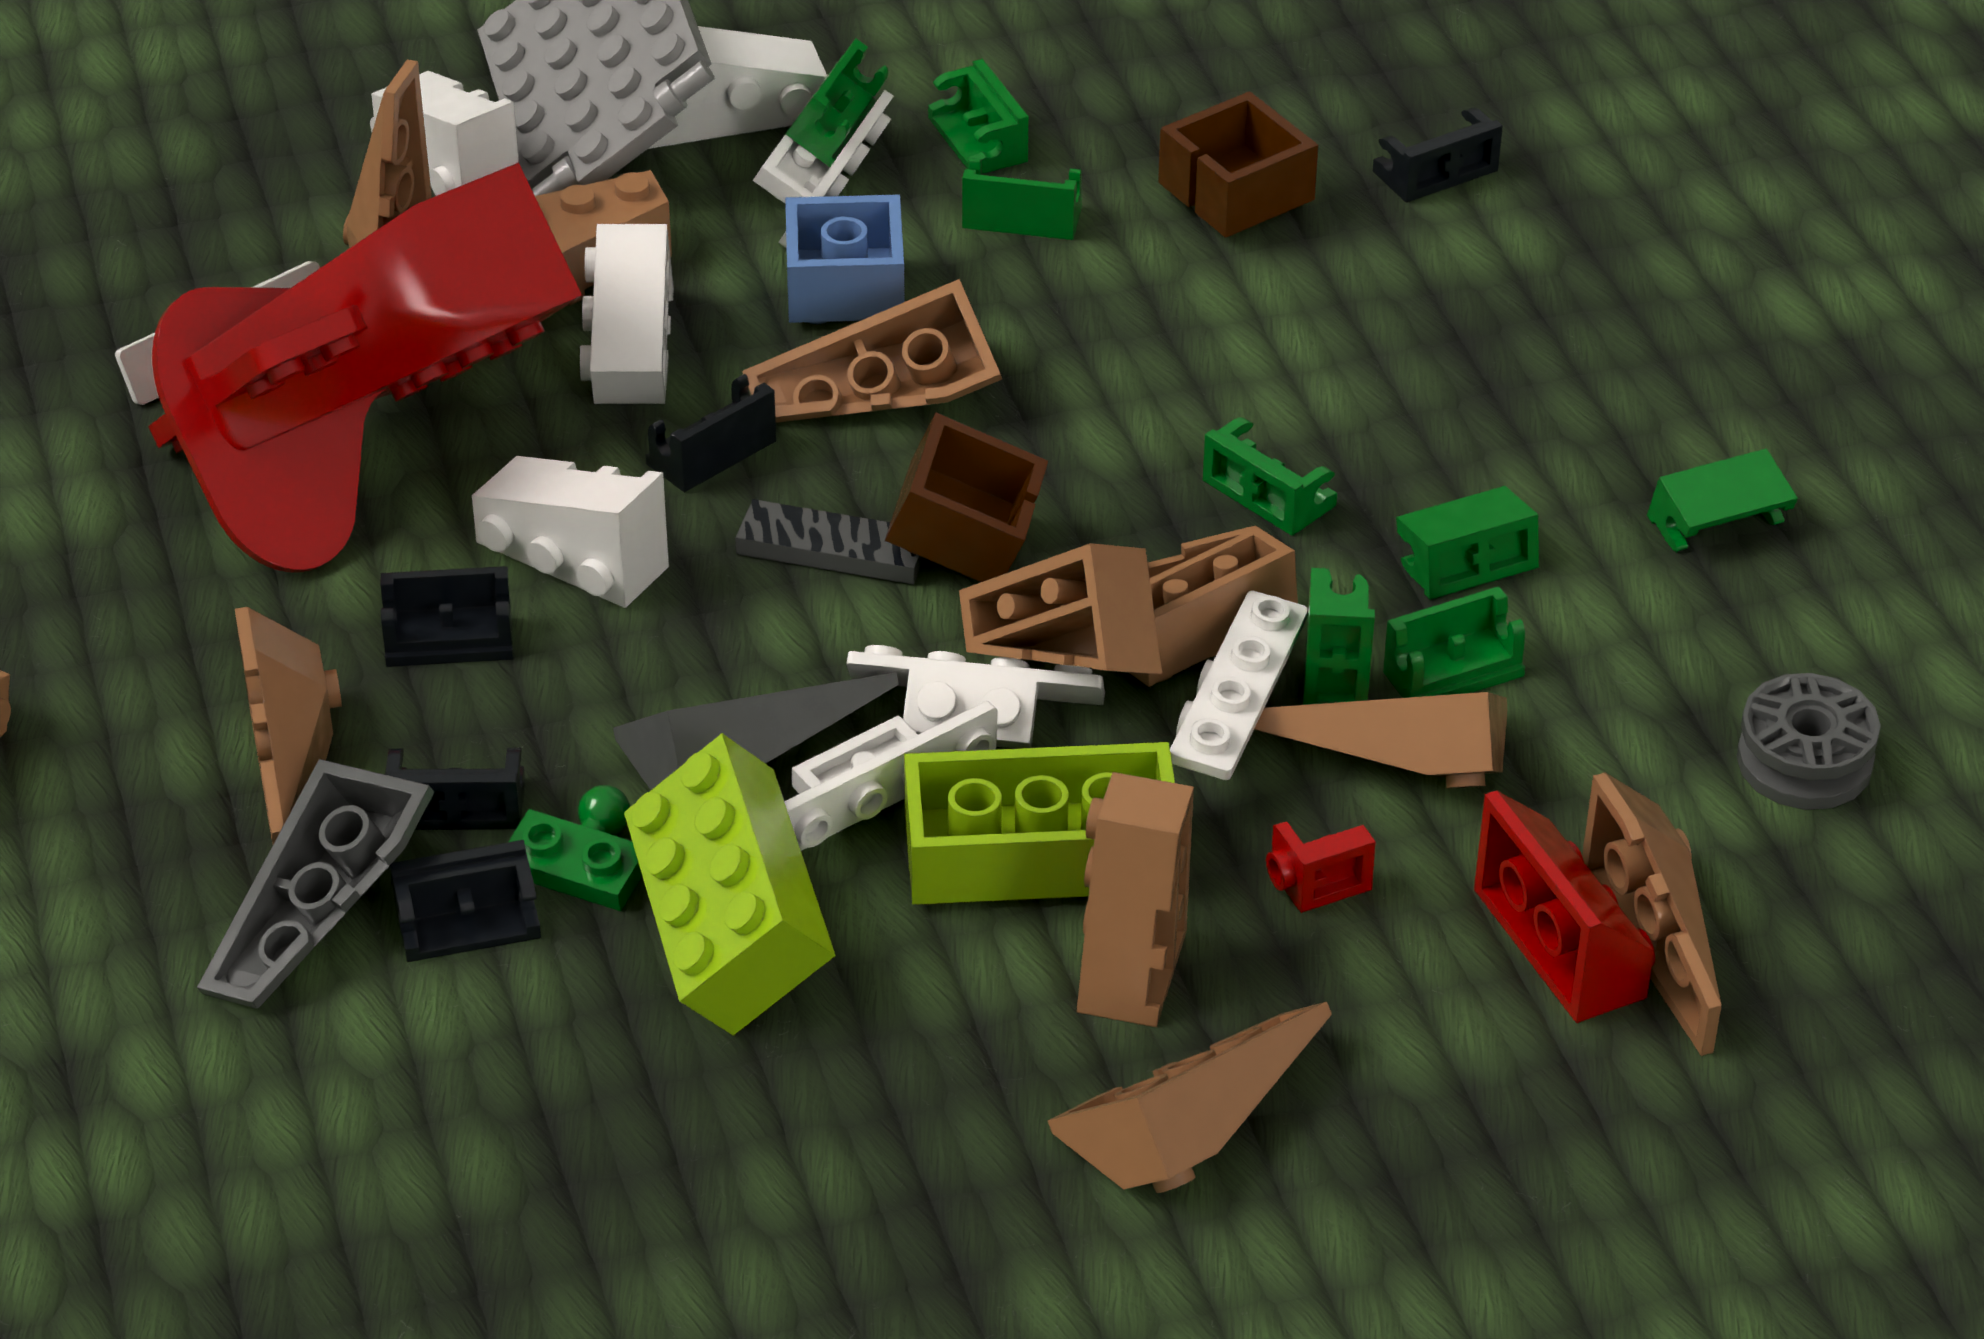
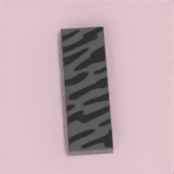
M755 499L752 500L735 537L736 554L907 584L915 583L925 559L922 556L913 554L885 541L890 522Z

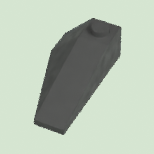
M896 672L668 710L613 727L616 742L649 789L652 790L682 766L689 757L702 750L721 733L766 764L896 687L899 683Z
M319 759L197 988L201 993L258 1009L406 848L434 794L432 788L426 784Z

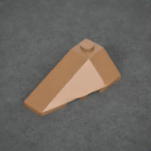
M1490 692L1267 707L1264 708L1254 729L1435 777L1446 776V788L1486 786L1485 774L1502 773L1508 712L1507 698Z

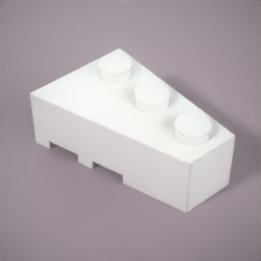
M698 26L712 63L709 68L715 79L686 100L687 107L675 116L678 126L648 149L791 126L827 77L812 41Z
M430 71L419 74L430 184L436 196L519 162L514 101L504 98L493 102L489 100L486 91L477 89L468 93L463 90L461 82ZM386 88L371 93L374 117L370 120L371 131H373L382 96Z
M597 224L596 247L585 248L586 282H594L593 296H583L582 302L583 331H592L591 345H581L580 347L581 381H591L594 404H665L669 358L667 335H670L671 316H668V303L673 301L674 293L667 224Z
M516 456L472 495L477 543L621 607L626 608L669 567L663 472L647 471L642 477L621 475L618 467L603 466L597 472L577 470L574 462Z

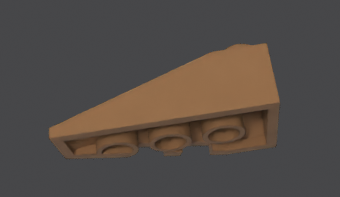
M407 59L383 93L351 209L343 228V240L346 245H349V248L415 204L432 198L418 61Z
M960 279L742 371L743 374L748 376V387L751 395L754 394V388L762 383L774 389L776 422L948 403L1002 380L1000 371Z
M249 607L235 609V616L273 845L318 760L326 761L333 737L330 709L342 707L337 671L336 669L324 671L318 644Z
M1607 773L1594 775L1582 854L1584 863L1601 884L1611 888L1617 898L1619 907L1633 925L1647 933L1655 950V964L1651 969L1650 979L1699 1054L1703 1056L1713 1053L1722 1005L1691 861L1692 855L1689 841L1681 829L1674 828L1657 803Z
M1323 1002L1281 1013L1212 1044L1209 1051L1193 1055L1178 1062L1169 1063L1152 1071L1154 1074L1152 1078L1124 1089L1116 1087L1095 1096L1048 1120L1052 1134L1122 1189L1152 1183L1155 1192L1161 1193L1184 1185L1196 1178L1192 1167L1217 1154L1329 1019L1332 1013L1328 1003Z

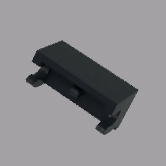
M1472 107L1461 112L1464 119L1472 125L1406 147L1394 136L1381 138L1378 142L1383 150L1388 151L1391 159H1387L1384 156L1373 159V172L1406 203L1497 172L1503 125L1497 120L1492 121L1478 108Z
M743 374L732 382V403L714 413H709L702 417L700 421L683 430L678 429L674 431L669 438H665L666 428L663 420L653 423L648 428L649 453L646 454V464L656 472H663L665 479L685 493L776 442L774 389L762 383L754 388V394L750 396L748 392V376Z
M507 566L381 573L380 586L383 603L381 623L386 667L513 660L512 610Z
M521 747L507 748L505 768L407 769V767H402L403 748L389 749L386 773L384 775L426 784L434 791L415 830L517 829L522 820L525 772L524 766H520Z
M524 840L390 864L395 910L407 962L541 938L540 924L534 900L537 899Z

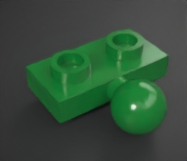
M610 785L595 786L582 796L578 805V817L581 825L528 809L508 841L524 840L534 884L620 912L642 877L633 842L614 836L626 827L627 822L624 812L630 808V804L626 795L621 790Z

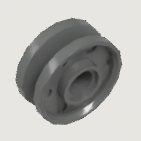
M1814 673L1782 675L1762 683L1747 698L1741 722L1742 733L1736 756L1741 775L1756 792L1780 805L1803 810L1837 807L1854 800L1869 785L1881 724L1875 706L1860 690L1837 678Z

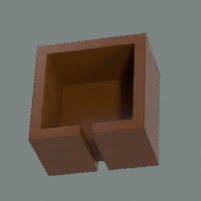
M1248 91L1160 128L1158 183L1187 207L1195 206V213L1226 238L1315 200L1318 144L1251 91Z
M935 413L910 462L885 541L980 582L1006 574L1026 539L1036 505L1034 503L1039 495L1048 460L939 413Z

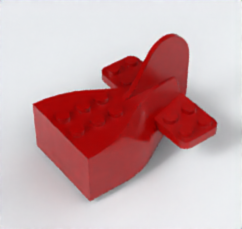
M519 162L415 204L291 288L202 287L182 294L164 311L158 322L153 339L152 366L157 392L165 414L149 425L148 428L158 449L172 444L176 454L184 451L219 524L229 538L252 559L269 568L284 572L310 571L332 560L344 548L354 527L364 421L372 402L375 399L392 394L395 402H398L428 387L427 384L437 379L440 382L447 381L472 369L473 364L488 357L492 361L523 346L522 343L545 332L541 324L542 321L582 296Z

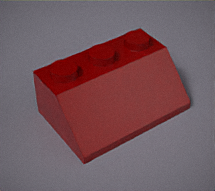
M1497 790L1485 794L1474 891L1572 1019L1579 1023L1646 999L1651 969L1655 964V950L1647 933L1633 925L1619 907L1617 898L1611 888L1598 881L1584 863L1578 847L1573 842L1566 841L1550 819Z

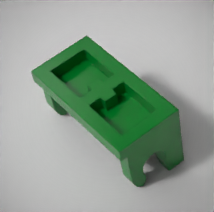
M857 38L851 43L786 132L787 136L828 167L832 166L877 102L873 97L888 78V68L885 65L876 71L874 77H866L859 71L858 65L863 61L868 46Z
M983 58L973 61V66L943 73L933 81L938 90H947L953 86L958 87L953 97L940 99L928 105V118L967 169H969L970 158L982 160V174L1028 162L1029 116Z
M970 158L969 169L964 170L962 177V228L1073 240L1082 209L1081 169L1070 168L1069 180H1065L1064 184L982 175V160Z
M1238 417L1217 431L1212 429L1207 432L1204 439L1202 481L1289 535H1295L1337 506L1338 493L1329 487L1323 490L1319 488L1322 484L1328 483L1335 476V472L1320 466L1304 477L1297 475L1286 468L1285 463L1276 458L1271 459L1256 450L1257 444L1248 438L1242 441L1238 439L1240 435L1247 433L1254 425L1246 418Z
M1765 448L1659 477L1647 516L1652 524H1656L1672 550L1677 552L1688 548L1685 537L1695 536L1698 530L1761 513L1771 525L1783 523L1785 519L1778 508H1781L1783 511L1794 509L1798 497L1768 449Z
M1506 486L1396 517L1397 532L1404 542L1411 546L1414 555L1401 557V563L1408 574L1424 589V595L1430 600L1539 568L1538 514Z
M1311 567L1304 658L1303 705L1368 700L1375 609H1368L1369 585L1367 580L1360 574L1354 578L1353 592L1342 595L1332 591L1333 580L1329 568Z
M1499 586L1387 620L1383 673L1402 698L1473 693L1524 677L1525 666L1522 661L1525 628L1522 619L1511 621L1507 626L1508 596Z

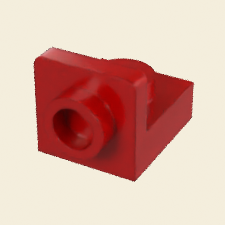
M1285 821L1273 825L1272 852L1266 855L1267 871L1275 888L1279 891L1285 890L1298 910L1303 913L1372 890L1376 841L1364 825H1360L1303 844L1289 823Z

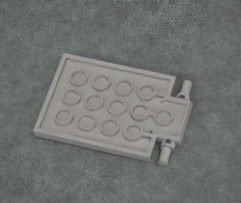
M515 0L505 9L494 12L486 20L485 24L478 29L498 99L502 100L505 98L514 101L518 161L535 196L560 191L572 185H586L607 180L676 128L678 124L675 116L687 107L686 100L715 79L709 68L712 64L688 0Z

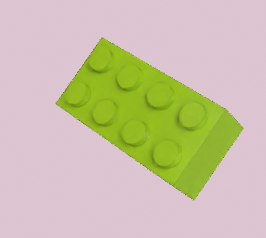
M721 733L702 750L689 757L682 766L650 792L642 795L635 804L624 812L678 999L681 1003L734 1036L836 956L774 769L726 735Z
M1169 742L904 754L905 820L912 905L1089 896V887H1085L1084 877L1088 855L1091 847H1094V839L1086 838L1087 816L1092 799L1094 797L1104 799L1113 772L1175 783Z

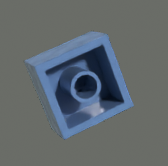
M900 195L785 198L789 323L808 322L822 324L834 321H861L905 302Z

